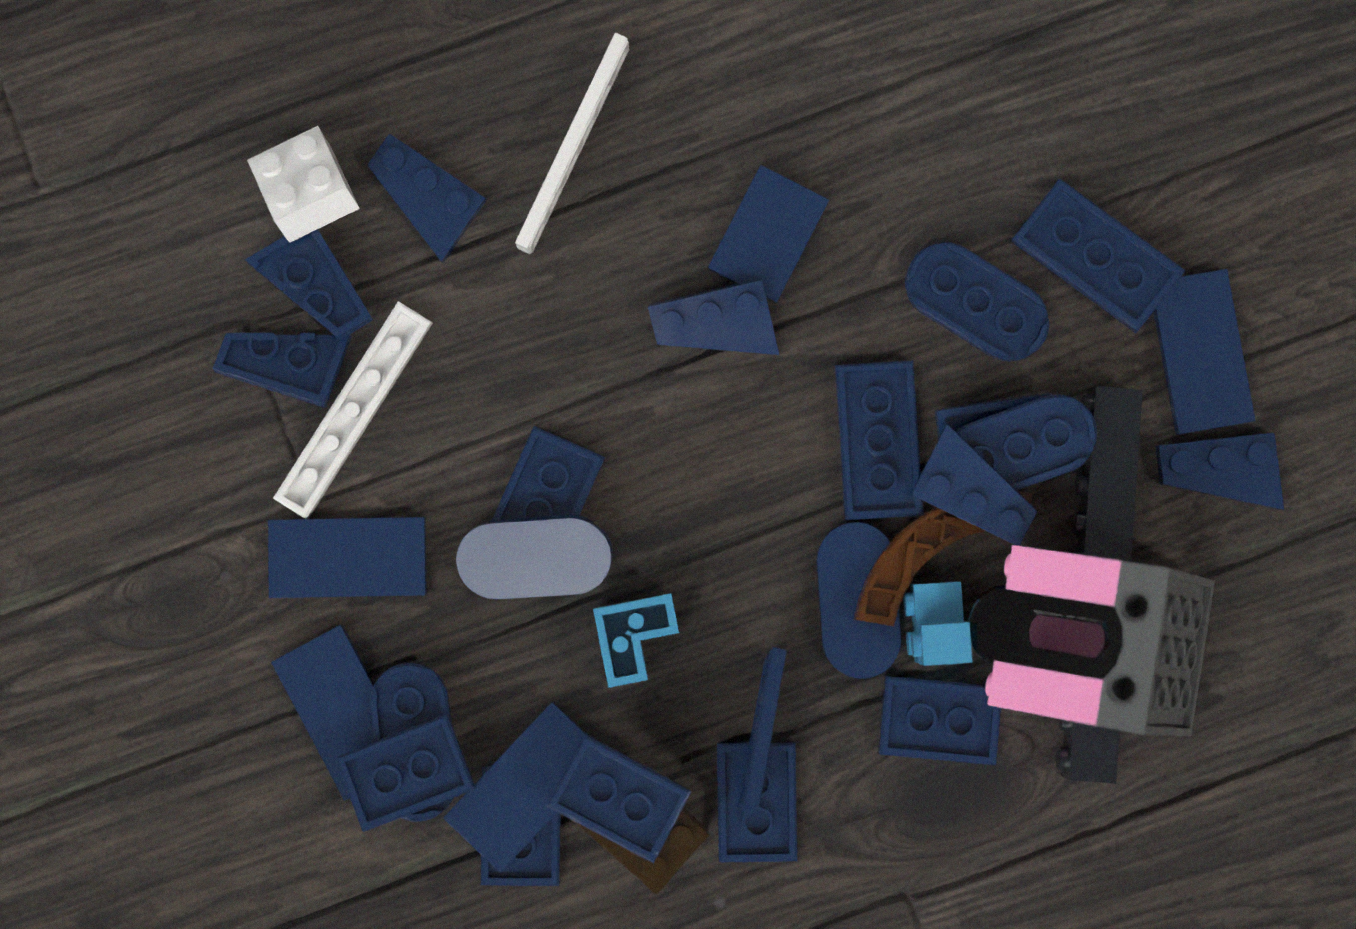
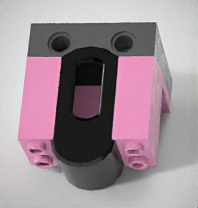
M1012 545V552L1007 556L1004 566L1005 576L1007 577L1006 585L994 586L983 592L973 604L968 619L973 649L983 660L994 664L993 672L988 675L985 689L987 696H989L987 705L1143 735L1191 736L1215 581L1171 568Z

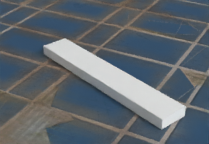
M615 32L515 241L517 248L528 254L533 253L629 51L627 37Z
M399 301L397 302L273 499L303 518L309 519L433 324L431 321Z

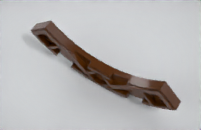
M1017 491L1031 504V492ZM934 507L917 517L893 538L875 561L858 598L853 620L894 626L902 598L917 571L939 551L953 542L975 533L984 532L985 530L938 507Z

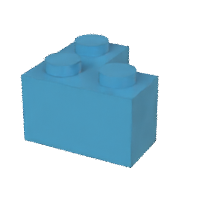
M961 582L910 584V592L904 594L905 616L912 617V632H906L908 655H912L914 661L923 666L972 663L970 623L965 622L963 617Z
M671 593L593 609L608 688L648 680L641 640L679 633Z

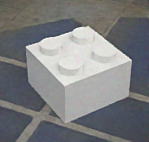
M318 126L247 160L274 222L289 243L360 209L331 146Z

